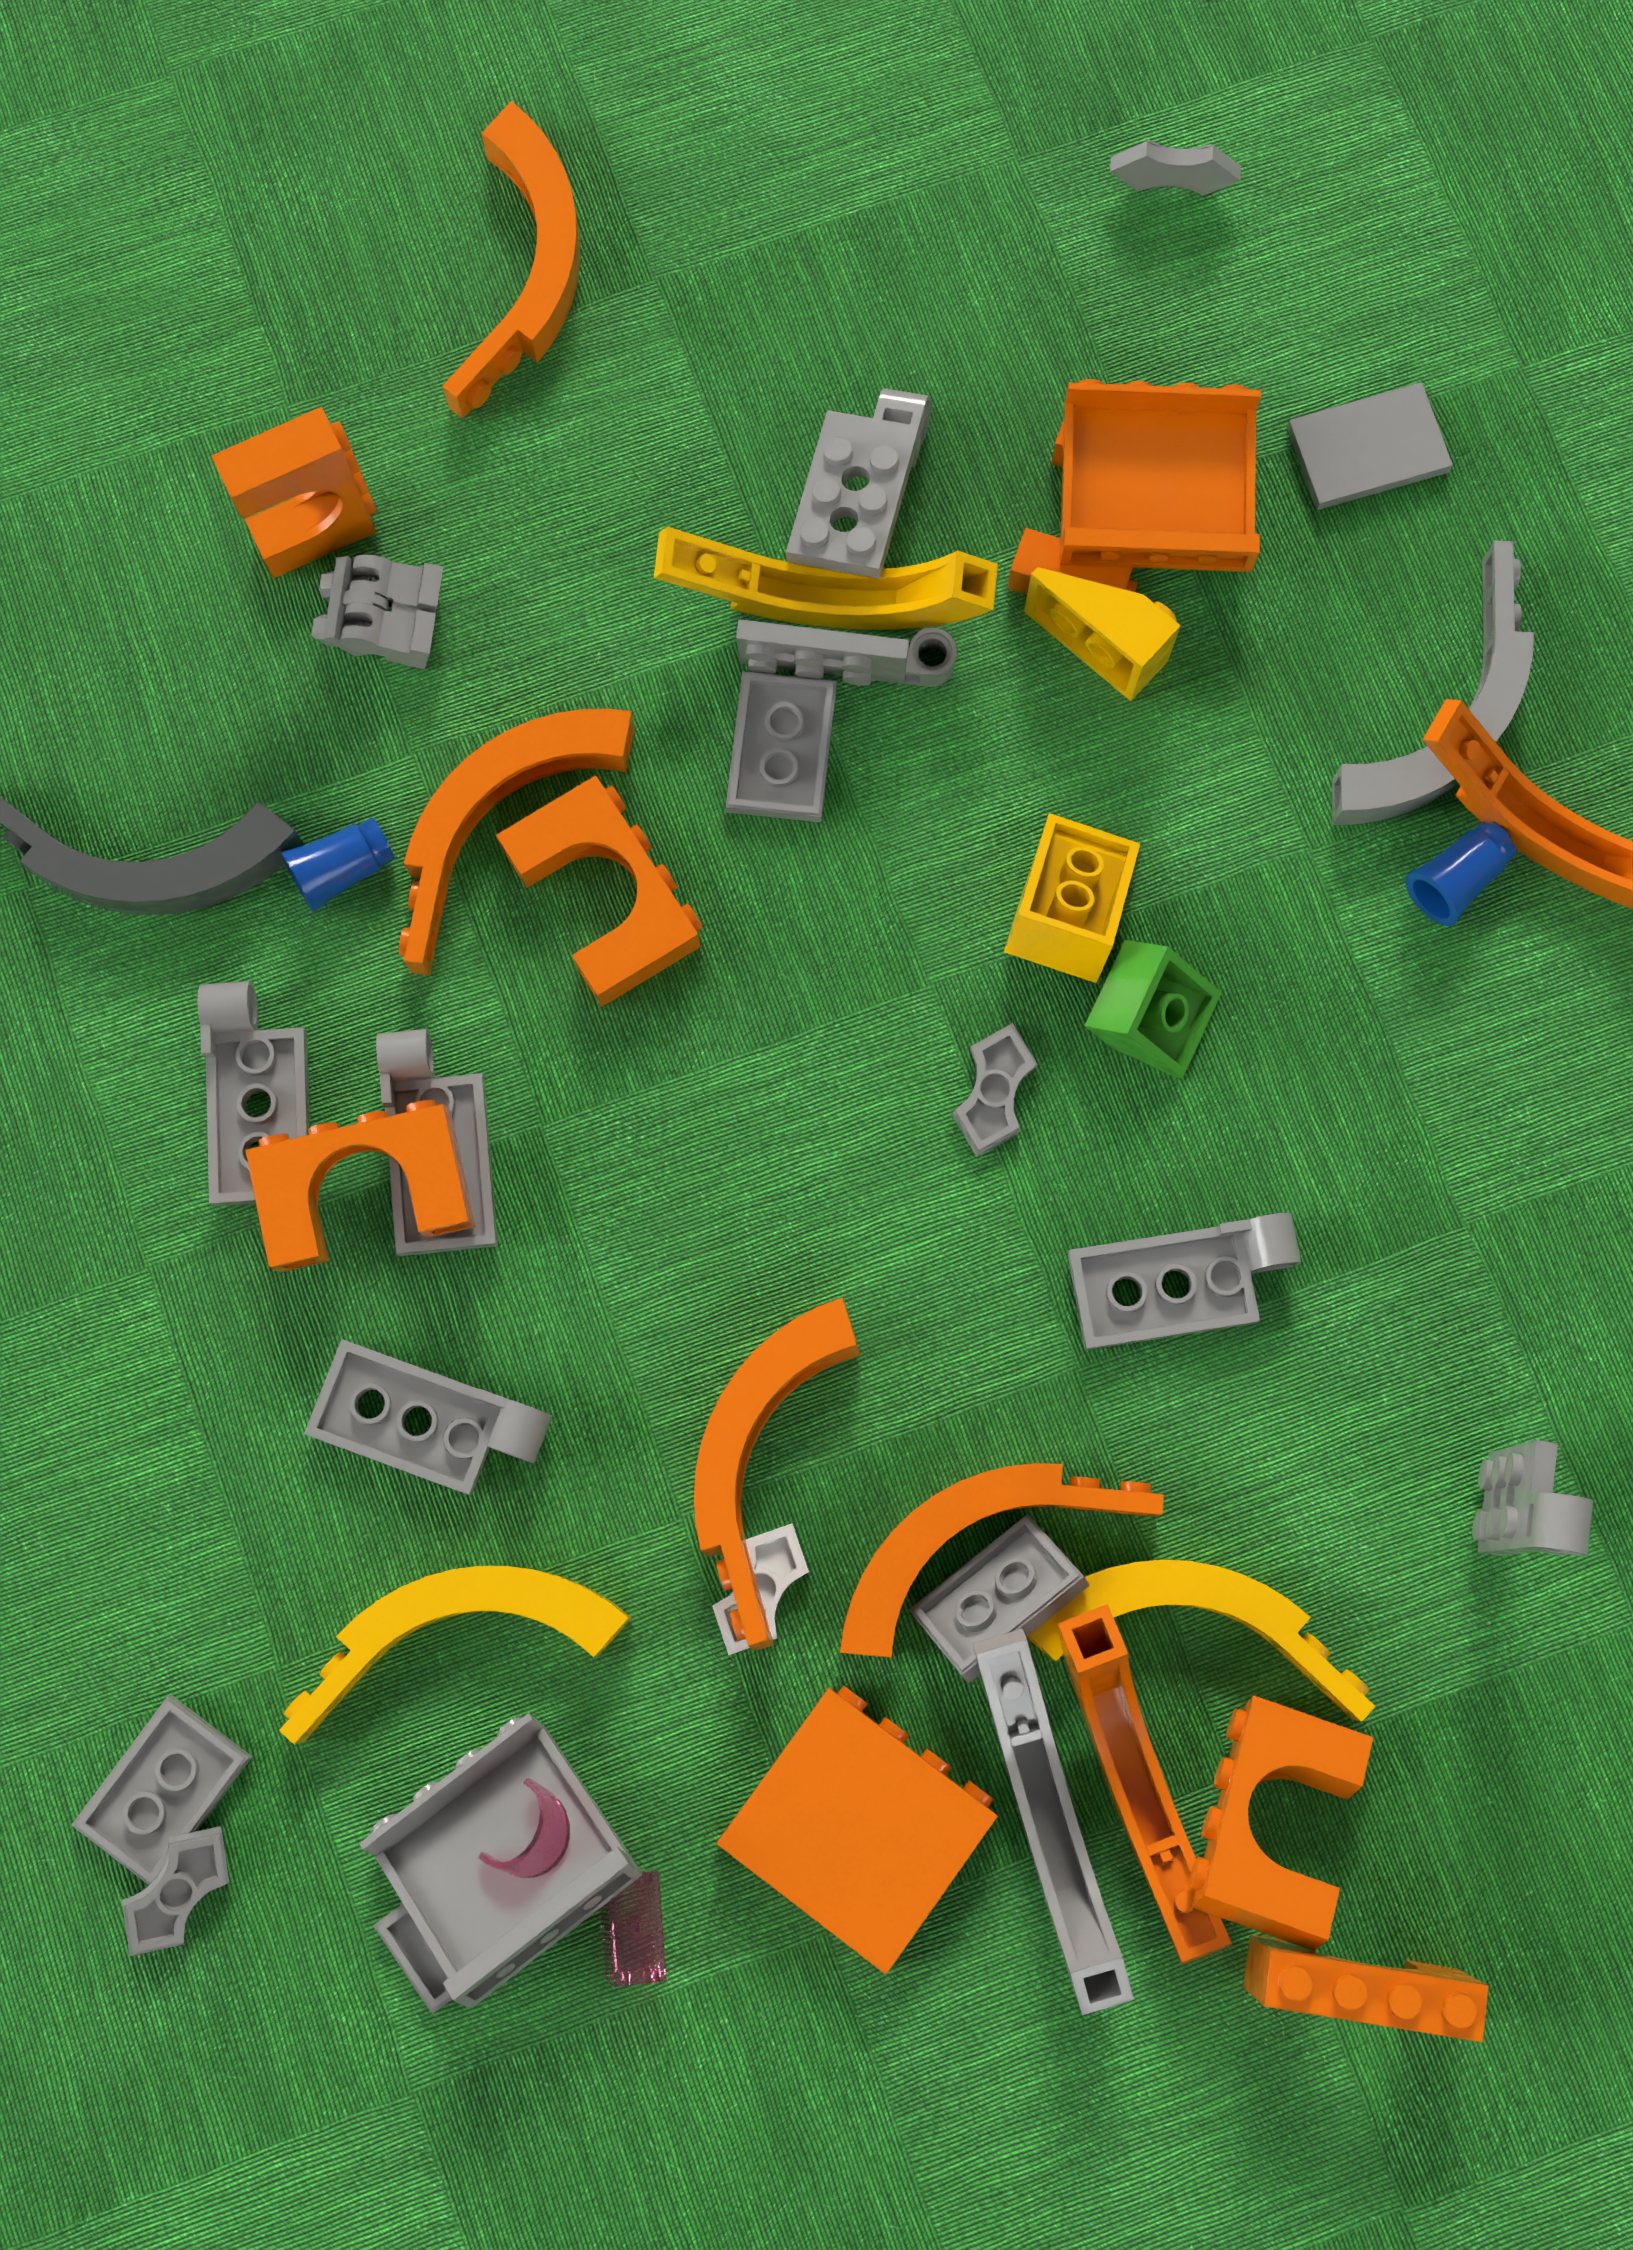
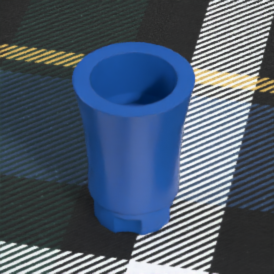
M373 817L357 826L352 824L310 844L280 852L291 877L312 913H315L335 896L359 881L379 872V867L395 860L385 835Z
M1482 822L1474 830L1467 831L1453 845L1434 859L1410 872L1405 880L1409 895L1430 919L1444 926H1453L1473 900L1505 870L1506 864L1516 855V846L1510 840L1509 834L1501 826L1494 822L1491 824Z

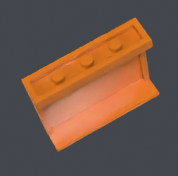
M1085 379L1078 383L1068 382L1064 402L1060 565L1252 572L1260 553V534H1255L1256 409L1261 398V390L1247 389L1245 386L1236 384L1227 385L1222 388H1203L1194 383H1179L1174 386H1152L1145 381H1132L1125 385L1104 384L1096 379Z
M844 1685L838 1693L828 1687L822 1698L733 1821L730 1822L716 1844L884 1974H887L998 1815L988 1808L994 1800L990 1795L970 1780L962 1788L946 1776L952 1767L927 1748L920 1756L904 1743L910 1735L886 1717L878 1724L864 1714L863 1710L868 1703Z

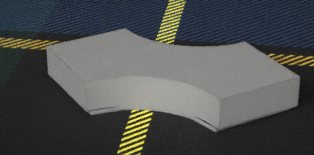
M1147 140L1112 156L1110 162V172L1138 192L1154 187L1169 186L1189 189L1204 196L1241 180V165L1212 144L1198 148L1177 149L1161 146L1151 140Z
M1013 1023L972 1045L969 1050L976 1067L975 1086L969 1098L952 1113V1117L976 1157L1009 1140L1020 1132V1127L1014 1113L1015 1092L1025 1076L1036 1069L1038 1064Z
M221 1826L168 1837L167 1858L157 1878L140 1893L122 1899L130 1956L183 1945L185 1923L194 1905L209 1891L229 1883Z

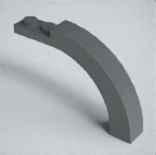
M0 797V824L8 830L3 838L24 854L19 862L29 872L54 890L76 901L119 913L139 915L175 914L198 910L226 901L249 890L281 868L285 863L280 852L305 845L292 827L257 801L241 820L224 834L190 852L155 861H112L90 856L60 843Z

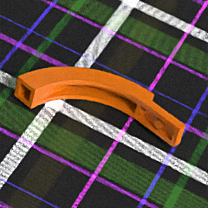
M512 101L487 126L481 135L487 159L505 173L517 186L534 215L537 224L536 252L530 276L515 305L442 386L449 408L461 418H464L472 408L477 409L485 403L491 393V387L503 374L508 375L514 371L521 360L523 352L535 362H539L565 323L574 300L579 279L581 262L580 234L573 194L566 171L557 152L543 131Z
M1446 699L1425 734L1423 741L1461 785L1455 796L1481 822L1488 824L1494 822L1501 826L1509 834L1510 840L1516 846V849L1533 861L1594 894L1633 909V841L1591 823L1543 792L1512 763L1462 700Z
M579 709L530 720L486 742L448 775L433 794L421 814L410 839L404 860V865L411 878L420 879V882L413 881L408 901L409 910H414L410 928H403L399 941V956L404 957L403 961L411 973L428 976L431 974L453 867L461 848L480 820L509 794L543 777L580 769H604L627 772L635 731L632 711Z
M843 1297L818 1306L793 1319L773 1333L751 1353L735 1372L720 1395L701 1441L694 1485L695 1524L700 1550L708 1558L723 1553L724 1559L716 1561L724 1590L733 1589L738 1609L730 1611L733 1629L737 1640L742 1641L746 1639L748 1646L754 1651L773 1646L774 1643L743 1529L742 1492L746 1467L761 1430L786 1397L815 1374L835 1364L861 1356Z
M1033 1463L1007 1466L959 1481L935 1494L913 1510L890 1533L875 1552L852 1596L843 1626L840 1653L892 1658L895 1627L900 1609L919 1571L948 1539L981 1519L1013 1509L1030 1507H1056L1158 1517L1163 1515L1164 1494L1151 1493V1484L1130 1481H1121L1120 1490L1100 1488L1101 1479L1071 1476L1069 1485H1061L1063 1464Z
M1108 1604L1058 1623L1065 1661L1091 1742L1139 1867L1143 1870L1181 1966L1230 1947L1232 1943L1222 1919L1192 1908L1196 1890L1189 1888L1188 1885L1196 1857L1152 1747L1131 1677L1129 1653Z

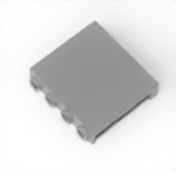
M530 1713L524 1717L514 1718L504 1724L498 1731L497 1738L484 1748L465 1754L456 1763L454 1771L441 1781L432 1782L422 1787L414 1795L413 1802L398 1814H391L382 1818L372 1827L371 1835L359 1843L362 1850L373 1855L378 1861L448 1979L443 1982V1985L452 2000L470 2009L643 1875L547 1728Z

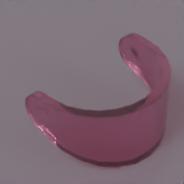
M526 1778L524 1784L535 1793L540 1810L537 1830L532 1841L521 1854L510 1861L500 1862L483 1851L478 1858L485 1864L509 1875L520 1878H534L549 1872L563 1858L570 1839V1821L563 1804L551 1791L536 1781Z

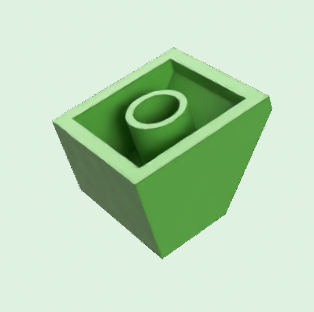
M1124 940L1084 1026L1112 1049L1173 1077L1183 1079L1222 992L1168 946Z

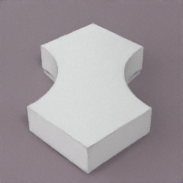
M793 1524L746 1539L773 1640L777 1639L775 1614L782 1594L793 1581L809 1573ZM732 1592L730 1596L712 1606L728 1655L750 1648L746 1639L742 1641L737 1640L733 1629L730 1611L738 1609Z

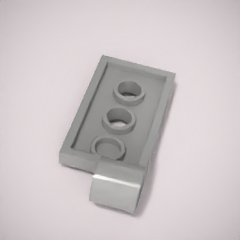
M883 388L879 395L873 418L827 410L786 549L787 562L877 579L881 578L911 467L916 466L921 444L927 433L931 412L930 396ZM853 477H862L869 481L865 488L858 491H852L844 487L845 482ZM843 517H849L857 521V525L852 530L846 532L837 531L832 527L836 520Z
M738 619L736 634L740 664L748 665V670L752 672L774 674L776 673V668L795 670V675L803 678L823 679L824 674L843 676L842 680L845 683L860 686L870 685L871 680L927 687L942 685L950 679L954 672L957 653L953 638L946 631L939 628H926L919 631L912 638L910 644L909 640L741 619ZM936 649L944 655L945 660L938 666L930 667L920 661L919 655L924 650Z
M252 981L201 984L198 989L197 1004L200 1021L201 1054L206 1058L209 1204L213 1207L256 1204L245 1150L249 1149L253 1143L271 1135L288 1134L289 1139L309 1135L310 1100L307 1031L304 1027L258 1030V1004ZM258 1092L269 1094L271 1106L268 1112L260 1117L249 1116L246 1112V1103L250 1096Z
M428 1029L378 1033L376 1037V1053L380 1073L381 1100L387 1116L407 1112L406 1106L408 1104L422 1100H435L436 1105L444 1104L451 1111L476 1226L431 1238L421 1235L417 1228L407 1177L400 1164L389 1156L396 1254L398 1256L498 1246L485 1079L483 1074L435 1078L433 1048Z
M1292 1213L1264 1215L1246 1220L1221 1223L1217 1227L1077 1248L1067 1252L1084 1350L1257 1324L1260 1322L1251 1274L1279 1270L1301 1264ZM1171 1271L1182 1273L1189 1283L1187 1295L1182 1298L1168 1296L1162 1288L1164 1274ZM1129 1279L1136 1283L1140 1291V1298L1135 1305L1123 1306L1114 1299L1112 1288L1116 1281Z
M341 1339L304 1434L472 1496L490 1448L535 1464L552 1415ZM377 1390L384 1397V1409L375 1418H364L358 1409L359 1399L365 1392ZM414 1408H426L432 1417L431 1427L423 1435L412 1436L405 1428V1418Z
M1535 1440L1489 1452L1488 1460L1483 1459L1478 1476L1479 1489L1485 1490L1483 1508L1476 1511L1472 1528L1473 1539L1479 1541L1477 1553L1504 1556L1542 1552L1560 1556H1588L1594 1500L1553 1493L1558 1443Z

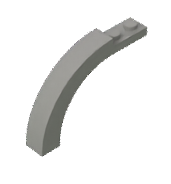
M1494 540L1482 559L1483 666L1475 697L1469 707V710L1495 742H1497L1509 725L1521 702L1529 679L1534 645V632H1518L1522 611L1520 604H1514V588H1517L1520 581V560L1514 559L1513 541ZM1428 746L1409 755L1389 761L1368 764H1341L1332 779V825L1363 824L1406 814L1429 804L1447 793L1458 782Z
M1022 1628L972 1643L1013 1794L1081 2014L1086 2015L1132 2001L1134 1998L1124 1960L1104 1906L1076 1818L1024 1630Z

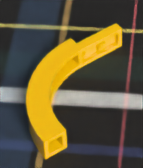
M666 527L659 532L654 578L731 601L730 609L773 620L842 629L898 630L939 626L967 620L993 611L998 564L957 550L942 558L926 563L883 569L881 578L877 579L776 560Z
M1153 1560L1119 1565L1086 1575L1084 1577L1090 1586L1027 1636L1051 1661H1057L1064 1654L1058 1623L1108 1604L1113 1618L1133 1610L1161 1605H1178L1205 1609L1235 1620L1259 1634L1351 1720L1362 1722L1376 1707L1365 1697L1370 1689L1362 1680L1348 1669H1345L1342 1673L1335 1669L1326 1660L1331 1654L1330 1651L1313 1635L1307 1632L1302 1638L1298 1634L1301 1628L1310 1620L1311 1617L1269 1586L1241 1573L1215 1565L1181 1560Z
M474 1566L429 1575L404 1585L377 1600L357 1615L336 1636L351 1651L347 1655L341 1651L338 1652L319 1673L324 1681L311 1695L304 1691L288 1706L284 1715L289 1720L279 1731L293 1744L305 1742L390 1648L420 1628L444 1618L480 1611H497L524 1616L555 1628L570 1637L591 1656L599 1657L629 1623L632 1617L612 1601L592 1589L565 1577L539 1570L512 1566Z

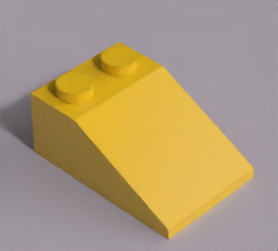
M1037 567L1031 573L1024 612L1128 700L1132 701L1168 662L1181 625L1177 623L1174 613L1160 602L1153 603L1144 594Z
M1049 813L1004 952L1097 983L1114 944L1140 843Z

